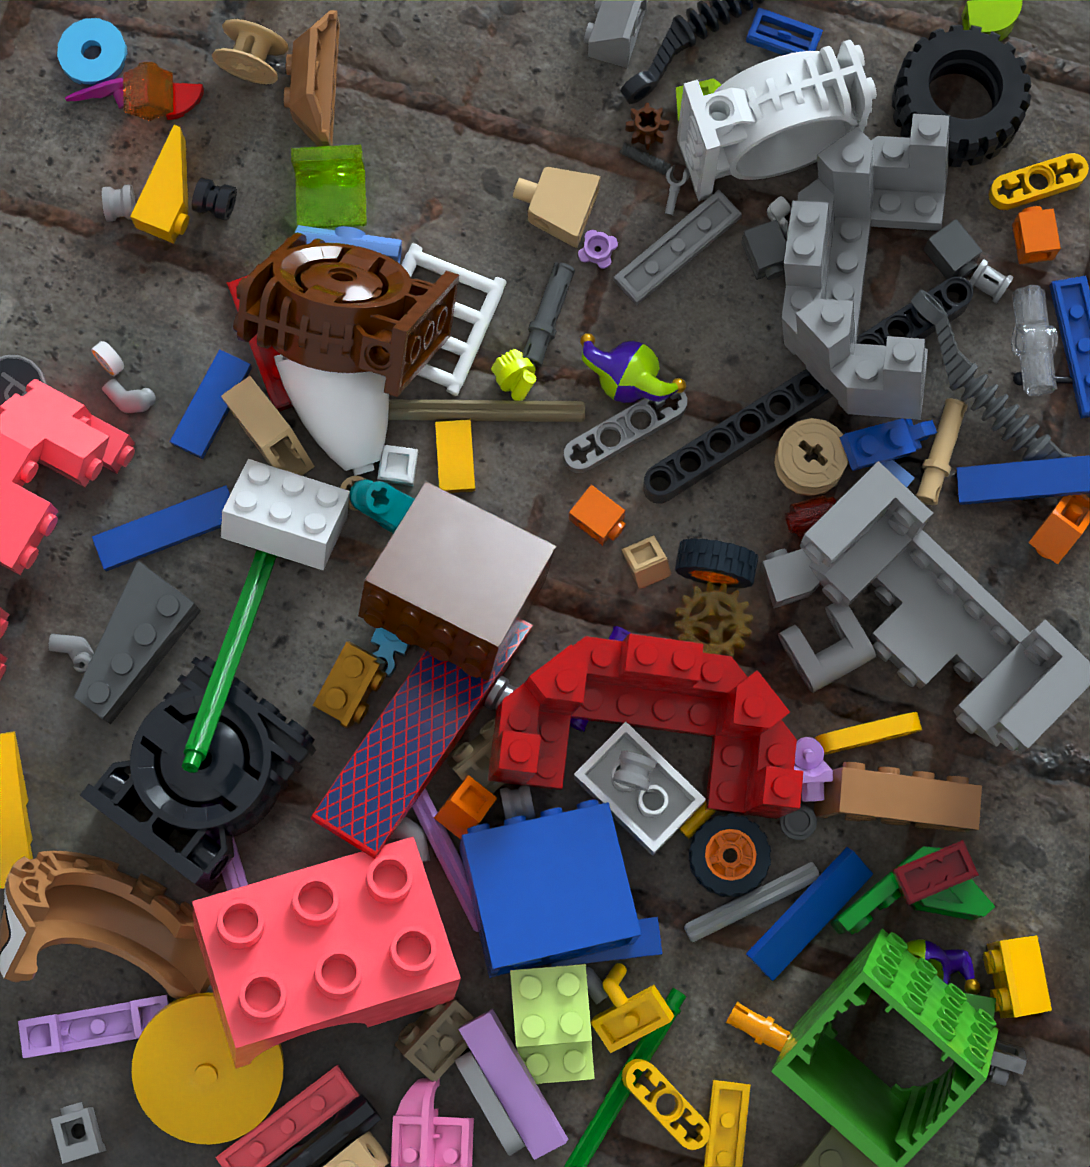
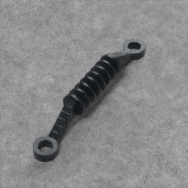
M701 0L697 3L699 14L692 8L686 9L688 21L681 15L675 16L649 70L636 74L622 86L620 92L629 104L637 103L657 87L659 80L667 70L674 55L696 44L694 33L699 38L706 39L708 34L705 26L712 32H717L719 30L717 19L722 24L728 25L730 23L728 12L735 18H739L742 15L740 5L746 11H750L753 9L752 0H709L711 7ZM754 0L758 4L764 2V0Z

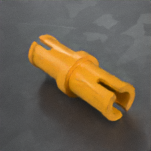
M739 1002L735 1004L726 1021L727 1024L755 1038V1043L759 1045L764 1043L779 1052L782 1051L791 1033L774 1023V1018L770 1016L765 1018Z

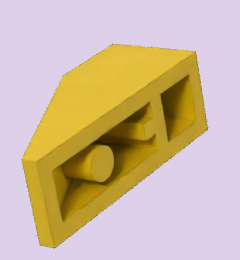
M173 125L130 216L136 229L174 244L178 235H183L186 231L190 219L188 215L186 140L181 128L177 125Z

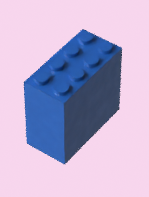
M597 799L578 803L576 810L563 812L561 807L542 811L540 818L526 820V816H516L504 820V826L491 829L489 824H480L468 828V834L462 835L459 849L489 978L509 974L510 970L535 968L632 945L642 935L609 802L599 804Z

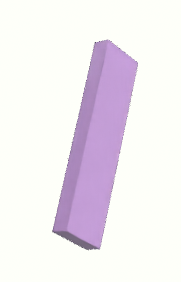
M491 1009L461 1025L458 1030L533 1159L535 1160L566 1144L568 1137L494 1010Z

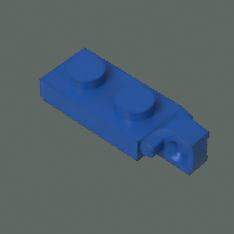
M902 418L849 432L839 438L852 471L873 466L878 461L884 463L909 456L922 448L920 441L927 440L928 437L937 434L933 420L913 425L912 419Z

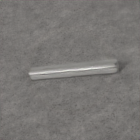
M810 862L686 923L684 926L685 932L690 941L695 942L811 885L820 876L816 865Z

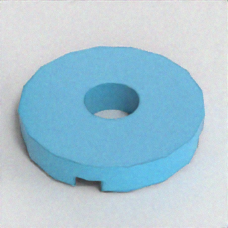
M85 18L73 23L63 32L58 42L57 57L64 73L75 83L93 86L115 79L125 66L127 46L121 32L112 23L100 18ZM98 46L101 48V53L95 59H87L84 57V52L87 48Z

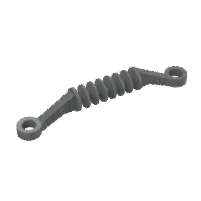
M921 289L911 299V303L922 316L935 325L948 375L949 388L955 391L964 387L965 391L960 398L962 401L971 397L976 398L971 410L975 411L984 406L986 410L981 419L986 421L995 417L996 420L991 429L996 431L1005 427L1006 430L1001 439L1006 441L1015 437L1016 441L1011 448L1014 452L1022 447L1027 448L1022 457L1023 461L1076 457L1063 453L1050 440L1051 437L1048 434L1036 438L1035 435L1040 426L1035 424L1026 428L1025 424L1030 417L1028 414L1016 419L1014 416L1019 405L1014 404L1006 409L1004 405L1009 396L1004 394L995 398L994 395L999 386L994 384L985 388L984 384L989 377L987 374L978 378L974 377L978 365L975 362L971 363L958 350L947 313L930 294Z

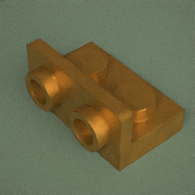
M350 641L346 642L313 706L341 721L340 725L345 728L353 726L355 722L360 724L369 710L370 705L365 702L371 691L377 692L386 678L387 673L382 670L387 662Z

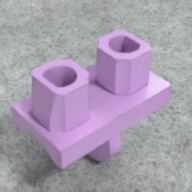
M811 737L800 738L796 744L794 770L804 771L801 800L804 802L823 801L824 782L833 781V770L823 760V747L819 741Z

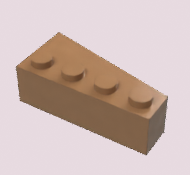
M843 762V767L833 769V781L824 782V800L815 801L814 813L818 818H827L828 816L845 813V820L876 821V818H881V823L887 825H910L911 822H915V827L969 832L979 830L982 786L969 784V778L947 776V780L943 781L934 779L935 774L931 772L914 771L912 776L900 775L899 768L878 767V772L865 770V764Z

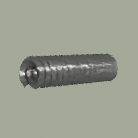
M627 142L624 143L619 151L625 157L628 156V158L634 159V161L640 162L644 166L650 167V169L653 168V170L659 171V174L662 173L665 176L671 167L670 163L668 164L664 160L658 159V157L655 158L652 154L649 155L646 151L643 152L640 148L637 149V147L631 146Z

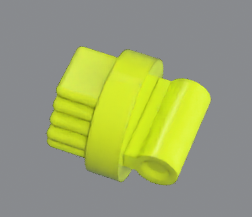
M516 349L510 350L509 353L506 352L505 355L498 357L491 368L501 390L505 392L511 391V397L515 401H523L536 382L534 375L536 369L528 358H523L522 352Z

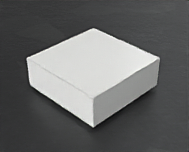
M384 445L377 480L385 483L413 486L418 449Z

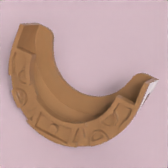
M68 851L38 852L35 859H28L24 856L12 866L6 878L0 921V973L4 979L12 982L29 981L34 978L38 970L37 954L41 950L57 944H79L86 948H98L110 952L135 964L157 980L166 989V992L175 999L184 998L196 993H206L211 984L194 929L193 908L187 902H182L179 905L171 898L165 896L164 893L167 888L143 874H140L139 878L136 879L117 871L118 863L87 854Z

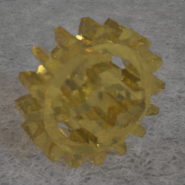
M708 582L705 592H702L697 586L693 587L694 598L684 595L681 601L686 608H676L675 615L682 618V620L674 623V629L683 630L678 640L704 644L703 653L721 655L724 652L726 656L733 657L734 650L732 647L735 646L742 650L745 647V643L740 637H750L752 632L751 629L744 626L753 620V615L743 613L749 606L748 601L738 603L737 598L740 592L736 590L731 595L727 594V584L724 583L719 591L714 590L712 582ZM704 601L703 611L700 614L689 617L693 608ZM719 601L729 605L733 611L725 610L719 605ZM709 615H715L716 621H722L719 623L717 630H712L711 624H705ZM737 628L734 636L729 641L723 643V634L727 630ZM693 633L701 634L707 639L708 644L699 641Z

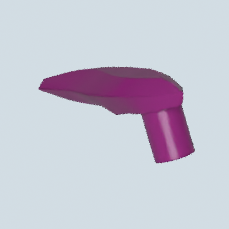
M124 78L108 80L81 89L65 97L66 101H81L113 95L119 109H124L132 104L125 89L129 84V80Z

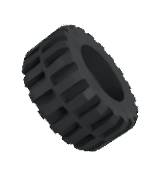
M951 25L946 33L944 29L939 28L931 32L929 39L922 37L916 42L913 51H908L903 60L892 95L891 107L895 109L893 114L895 125L898 127L903 126L900 133L901 137L910 138L913 114L949 116L948 161H950V167H961L963 161H968L970 166L981 164L984 156L991 160L999 155L1001 149L1007 148L1016 132H1018L1031 100V95L1029 94L1032 86L1030 75L1024 74L1027 65L1023 57L1016 58L1014 56L1016 48L1010 42H1007L1005 45L1000 42L1001 35L991 31L990 35L982 33V27L971 25L970 30H963L962 25ZM947 74H963L972 77L987 90L992 102V109L986 115L975 119L952 117L943 112L933 101L929 91L930 83L938 77Z

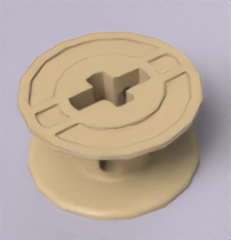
M240 19L226 20L222 25L224 33L235 41L233 49H216L211 55L213 61L223 70L243 80L259 84L275 83L278 80L277 72L265 61L267 55H284L289 50L287 42L277 33L257 23Z
M814 418L797 421L786 429L779 441L774 461L777 476L782 483L793 492L807 496L824 494L836 486L848 465V459L839 438L843 434L836 426L826 420ZM814 452L818 455L817 460L813 459L810 462L805 460L806 454L810 456Z

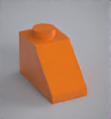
M1085 494L1062 496L1028 543L1035 547L1039 555L1059 564L1090 523V498Z

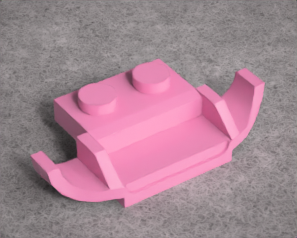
M428 1078L418 1079L401 1100L397 1113L393 1116L391 1167H472L474 1118L438 1117L439 1109H434V1097L437 1087L440 1086V1078L437 1082H432Z

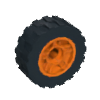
M683 539L679 544L675 572L684 578L708 585L731 588L752 587L756 574L758 554L745 547L718 540Z
M727 814L726 816L719 815L701 826L690 844V869L695 875L696 881L704 886L708 892L715 893L720 897H739L749 893L764 880L771 865V846L768 845V837L765 832L763 833L759 829L760 826L758 824L752 823L744 816L739 817L734 816L735 814ZM730 848L734 849L737 857L736 861L728 863L723 859V852Z

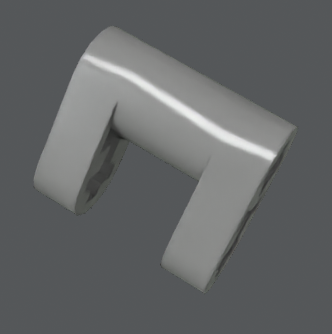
M832 603L825 607L827 616L841 640L817 654H814L806 638L796 625H792L778 633L785 651L812 693L876 658V653L870 640L849 606L846 608L840 603L838 605Z

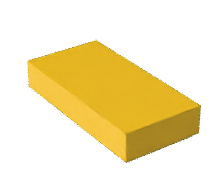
M471 419L435 422L439 488L448 493L475 491Z

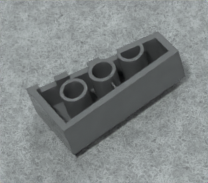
M137 560L74 697L111 725L201 610L194 602Z

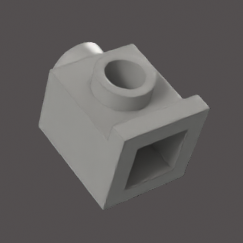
M82 1102L60 1108L62 1116L51 1119L62 1164L106 1151L93 1107L84 1109ZM79 1123L84 1125L86 1131L85 1136L82 1138H78L74 1133V1128Z

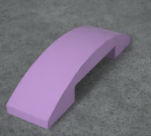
M168 995L20 1020L18 1025L23 1058H31L139 1039L152 1017L169 1004Z

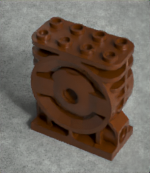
M297 232L288 237L276 251H272L270 256L261 264H258L247 278L240 280L236 291V297L240 299L239 311L234 319L233 330L237 332L238 340L243 342H249L257 334L258 346L266 349L272 346L284 357L306 367L337 373L369 371L385 376L384 393L398 397L450 338L459 274L445 271L435 284L421 279H411L402 265L384 254L354 245L325 243L324 240L318 238L307 244L306 235Z

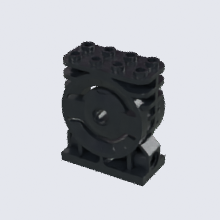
M205 656L202 660L195 657L191 661L194 668L187 676L180 675L177 679L180 685L173 694L167 692L163 697L165 700L158 704L143 720L133 740L130 760L112 763L95 786L88 784L80 796L195 885L211 894L220 883L216 879L234 857L232 838L249 831L266 817L277 801L281 789L284 791L289 786L287 781L294 772L299 773L303 767L300 764L308 754L312 756L316 749L312 745L315 739L309 735V732L293 719L286 724L287 718L280 713L278 708L264 698L258 703L257 699L259 697L251 691L252 689L234 676L221 716L234 722L243 732L250 751L249 765L261 773L259 780L257 781L245 772L246 752L244 745L238 735L221 722L217 724L207 753L212 755L210 766L206 769L198 770L196 773L185 771L182 768L185 758L184 749L195 719L184 724L181 723L198 714L216 664L210 657ZM160 749L162 750L160 759L162 775L167 785L177 795L187 801L198 804L213 803L226 798L238 808L230 812L220 804L202 808L189 807L169 797L162 788L156 773V760ZM141 800L154 813L145 822H140L131 815V812ZM174 829L192 837L181 852L169 844V835Z

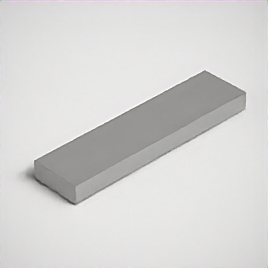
M718 189L616 274L614 282L637 306L739 221L742 217L741 212Z

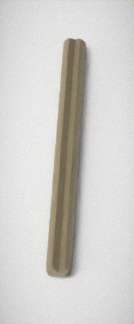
M389 399L388 420L455 421L471 419V421L583 422L585 420V403L583 401Z

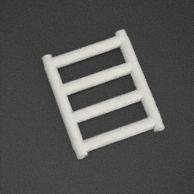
M412 243L401 264L410 275V278L416 265L443 275L445 271L459 274V282L487 293L480 311L455 302L453 316L472 323L474 326L467 342L450 336L441 347L460 355L453 374L428 364L417 374L420 377L447 387L446 391L448 393L458 396L501 299L507 281L499 277L491 280L423 253L422 247Z

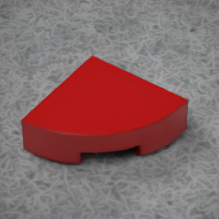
M168 83L165 114L167 120L179 119L193 109L196 104H199L204 94L203 84Z

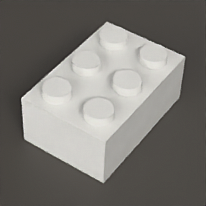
M248 459L222 510L221 538L324 570L348 517L350 491Z
M627 722L574 773V780L594 799H597L599 804L609 802L612 817L652 856L706 800ZM621 751L637 753L657 761L655 769L648 776L650 782L648 791L634 789L613 781L614 773L620 770L621 761L619 757Z

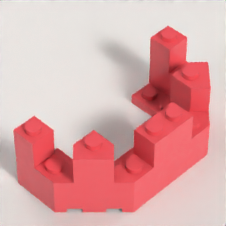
M37 379L27 384L25 391L28 393L24 396L16 393L0 405V565L21 575L24 568L29 569L38 556L39 550L37 547L44 536L47 537L52 533L58 521L56 516L58 510L52 503L23 488V485L31 482L36 475L39 466L37 462L86 487L89 480L94 481L98 477L103 466L118 474L122 466L126 467L130 463L135 453V448H133L135 442L129 434L93 416L85 405ZM0 608V638L8 627L7 618L10 615L2 608ZM1 653L0 680L6 671L5 662L8 659Z

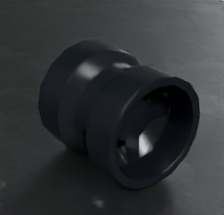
M201 177L193 193L192 210L202 214L210 211L214 213L216 218L226 221L230 218L234 209L237 189L227 184L215 186L213 180Z

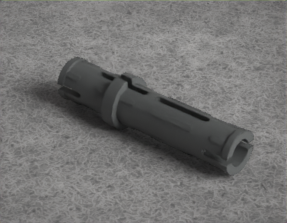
M558 262L554 263L537 315L528 327L530 334L522 357L528 358L534 367H542L550 340L555 338L557 332L555 329L556 322L575 273V269L572 266L562 262L560 264Z

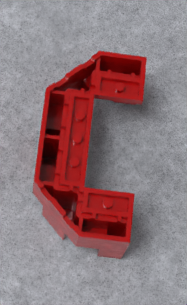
M629 633L623 641L585 636L575 645H569L540 667L520 687L501 701L496 709L488 781L562 790L571 718L619 725L627 722L633 727L713 737L705 810L778 819L800 809L804 771L794 770L797 739L781 720L790 711L758 670L747 677L732 656L703 653L704 644Z

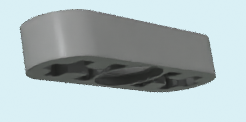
M471 1050L455 1059L454 1061L507 1154L511 1156L526 1147Z

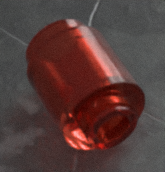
M822 495L790 504V512L785 513L789 532L791 534L796 533L798 538L802 539L805 533L836 503L833 496L826 498Z

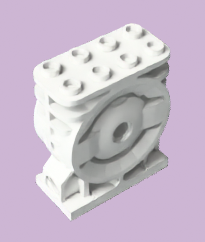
M851 40L843 41L837 58L830 46L823 47L820 51H803L779 56L740 72L718 87L714 93L703 96L698 80L684 83L677 141L686 167L689 169L698 201L708 199L712 195L715 179L732 175L739 179L756 180L790 173L817 162V154L856 126L863 132L865 126H867L869 113L872 112V99H876L877 94L872 78H866L862 66L865 65V60L860 45L854 46Z

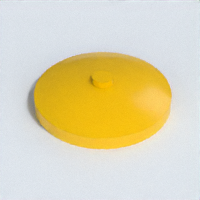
M210 992L196 993L169 1003L148 1022L134 1050L131 1071L132 1083L143 1111L161 1130L189 1143L220 1144L247 1134L257 1127L270 1113L282 1086L284 1076L283 1051L281 1044H278L259 1054L251 1061V1064L235 1068L214 994Z

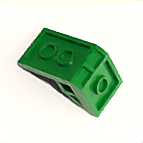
M923 846L911 853L895 868L943 848ZM892 871L830 923L839 935L848 931L851 935L858 933L874 919L869 914L876 907L879 911L883 908L886 909L902 895ZM972 879L910 904L916 911L971 921L986 916L995 908L994 904Z

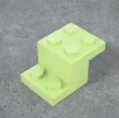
M586 964L510 970L516 1047L536 1084L595 1079Z

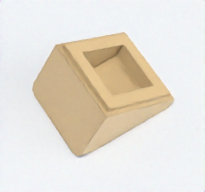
M654 535L621 549L634 580L640 589L671 576L668 559Z

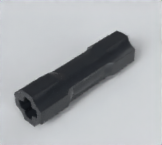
M362 1093L339 1111L331 1123L306 1143L294 1147L274 1163L272 1167H319L321 1163L346 1143L358 1139L382 1118Z

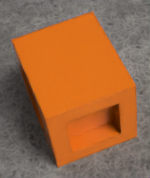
M1040 206L1025 208L1018 213L1012 227L1019 264L1054 260L1061 249L1054 208L1042 210Z
M590 485L570 510L569 520L603 546L609 538L614 541L625 528L626 523L623 520L626 510L593 485Z
M468 775L450 795L434 819L461 840L462 835L468 834V828L480 823L497 797Z

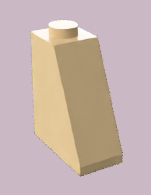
M251 376L221 395L235 419L270 466L301 476L315 467L290 425Z

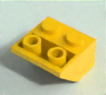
M1037 935L986 944L988 951L983 952V961L987 974H992L995 989L990 990V997L996 998L995 1012L999 1011L1001 1018H1014L1052 1011Z

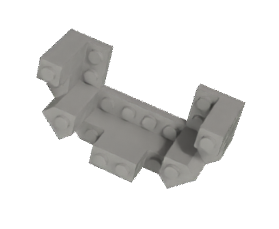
M913 114L910 138L877 136L870 140L856 126L817 154L818 179L798 192L797 201L792 200L784 258L786 282L782 310L784 345L793 355L796 354L806 365V369L825 390L828 389L838 400V404L847 414L921 420L928 359L925 339L887 336L886 346L857 344L871 227L940 231L942 229L948 176L949 116Z
M878 461L805 533L801 542L805 545L803 548L805 554L813 561L809 567L824 587L822 589L824 594L837 605L840 603L846 608L872 584L876 588L874 591L876 596L887 606L893 604L897 608L869 638L876 655L885 662L890 660L899 669L897 671L898 676L910 687L916 685L920 690L951 660L955 664L954 670L962 679L967 682L972 680L977 685L953 710L960 726L970 734L975 733L996 747L1002 743L1009 750L1014 751L1017 749L1022 753L1090 686V661L1047 620H1044L1034 630L1029 632L922 530L933 515V512Z

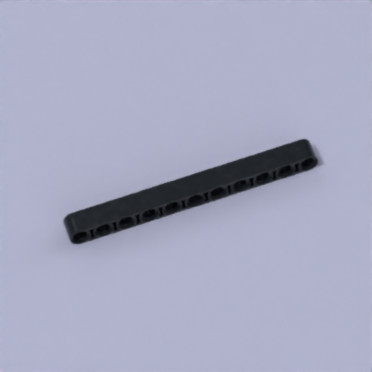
M952 277L927 293L942 306L948 315L949 322L961 316L967 309L973 297V287L965 278ZM946 293H958L962 297L963 302L954 303L950 301ZM909 303L857 336V344L886 346L887 336H889L888 330L892 328L901 330L905 338L919 339L926 338L934 333L936 329L935 325L931 322L919 318L918 310L912 303ZM807 369L803 370L649 468L645 474L643 484L645 497L656 504H662L671 500L834 395L828 389L825 390ZM803 384L813 385L817 390V394L806 396L800 391L799 387ZM780 402L787 407L788 412L784 415H777L771 411L769 406L772 403ZM745 421L754 422L758 427V431L754 434H747L741 430L740 424ZM714 440H722L727 443L729 449L724 453H717L711 449L710 443ZM691 458L698 463L699 468L694 472H687L681 468L680 462ZM656 477H662L668 481L670 486L664 491H657L651 487L650 481Z

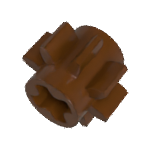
M647 102L644 108L639 111L634 108L631 109V118L634 121L626 122L625 131L634 132L631 140L633 145L639 142L645 145L646 150H649L650 144L656 141L660 144L664 142V135L661 131L669 130V121L661 120L663 116L662 107L656 110L651 108Z

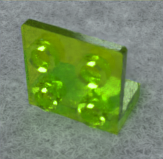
M362 145L291 148V162L295 172L297 226L315 228L366 226V178Z

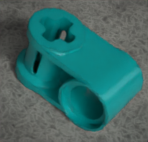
M359 480L354 483L350 490L352 506L392 533L395 532L415 500L382 481Z

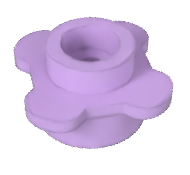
M596 230L587 231L584 236V247L578 252L580 261L596 263L601 269L608 268L611 265L610 257L612 251L618 246L617 239L614 236H608ZM595 247H600L601 251L596 252Z

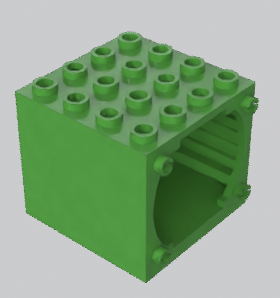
M883 928L795 1023L771 1072L878 1167H904L987 1080L999 1029L995 1027V1020L982 1009L977 1011L966 1001L967 997L961 989L952 983L947 985L937 976V970L930 962L924 958L917 959L907 950L908 945L900 936L893 932L888 934ZM873 990L887 1002L885 1008L887 1013L894 1008L943 1051L941 1055L943 1062L949 1056L954 1060V1063L941 1076L925 1085L901 1088L895 1083L890 1088L834 1039L838 1032L833 1028L832 1020L838 1011L843 1013L848 1010L851 1002L856 1006L866 1004L870 992Z

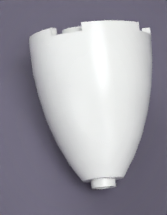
M281 354L274 356L288 397L302 423L317 444L345 471L352 469L354 476L375 470L373 463L380 461L388 426L389 394L384 393L386 377L369 371L361 373L322 371L298 364Z

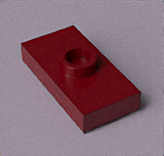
M963 840L892 870L907 906L979 876Z

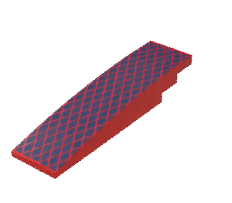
M523 620L489 681L481 677H472L466 674L461 667L449 661H440L426 650L312 814L311 820L375 859L483 708L493 686L510 666L513 656L530 634L533 625Z

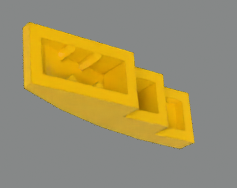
M15 731L0 734V889L5 888L6 878L12 866L24 856L28 859H33L30 846L33 839L26 808L28 796Z

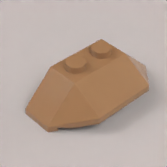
M334 10L327 12L293 41V54H287L286 74L291 75L290 87L284 88V107L290 109L293 121L324 154H332L340 36L338 13Z

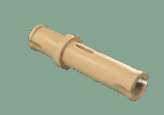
M953 398L945 400V406L929 457L923 461L922 469L924 473L916 497L924 504H938L944 478L950 474L951 467L949 462L965 411L968 407L961 400Z

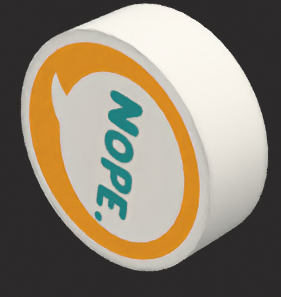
M101 341L91 349L94 357L110 375L116 376L124 369L123 361L106 342Z

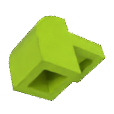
M1023 0L967 1L961 15L963 30H970L971 25L982 27V33L990 35L991 31L1001 35L999 41H1002L1012 31L1020 14Z

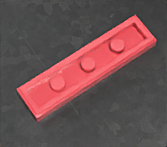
M336 1065L215 1158L221 1167H267L355 1100L360 1094L339 1065Z

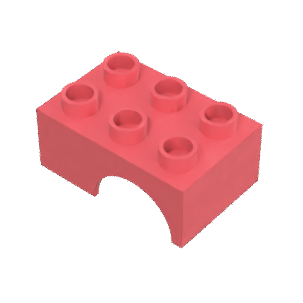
M414 836L384 845L375 859L362 851L192 901L194 929L235 1068L249 1065L262 1052L309 1032L348 1023H363L368 1028L448 1003L454 999L461 980Z

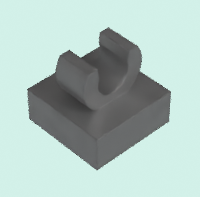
M996 1040L989 1075H991L990 1081L1006 1086L1010 1071L1023 1075L1027 1063L1024 1048Z

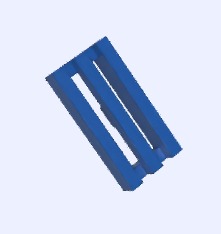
M758 7L746 42L781 55L806 50L816 51L823 30ZM762 20L764 22L812 38V41L810 42L808 40L796 37L791 33L783 30H777L760 24V22Z

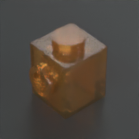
M141 62L137 67L123 72L124 112L148 121L173 112V73L158 67L153 62Z

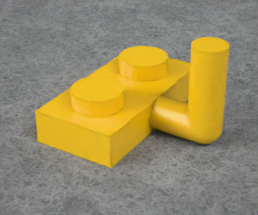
M617 963L612 967L602 983L603 989L614 1006L594 1016L591 1020L592 1026L610 1053L670 1023L674 1018V1014L655 985L630 998L626 997L619 986L627 973L626 967L621 963Z

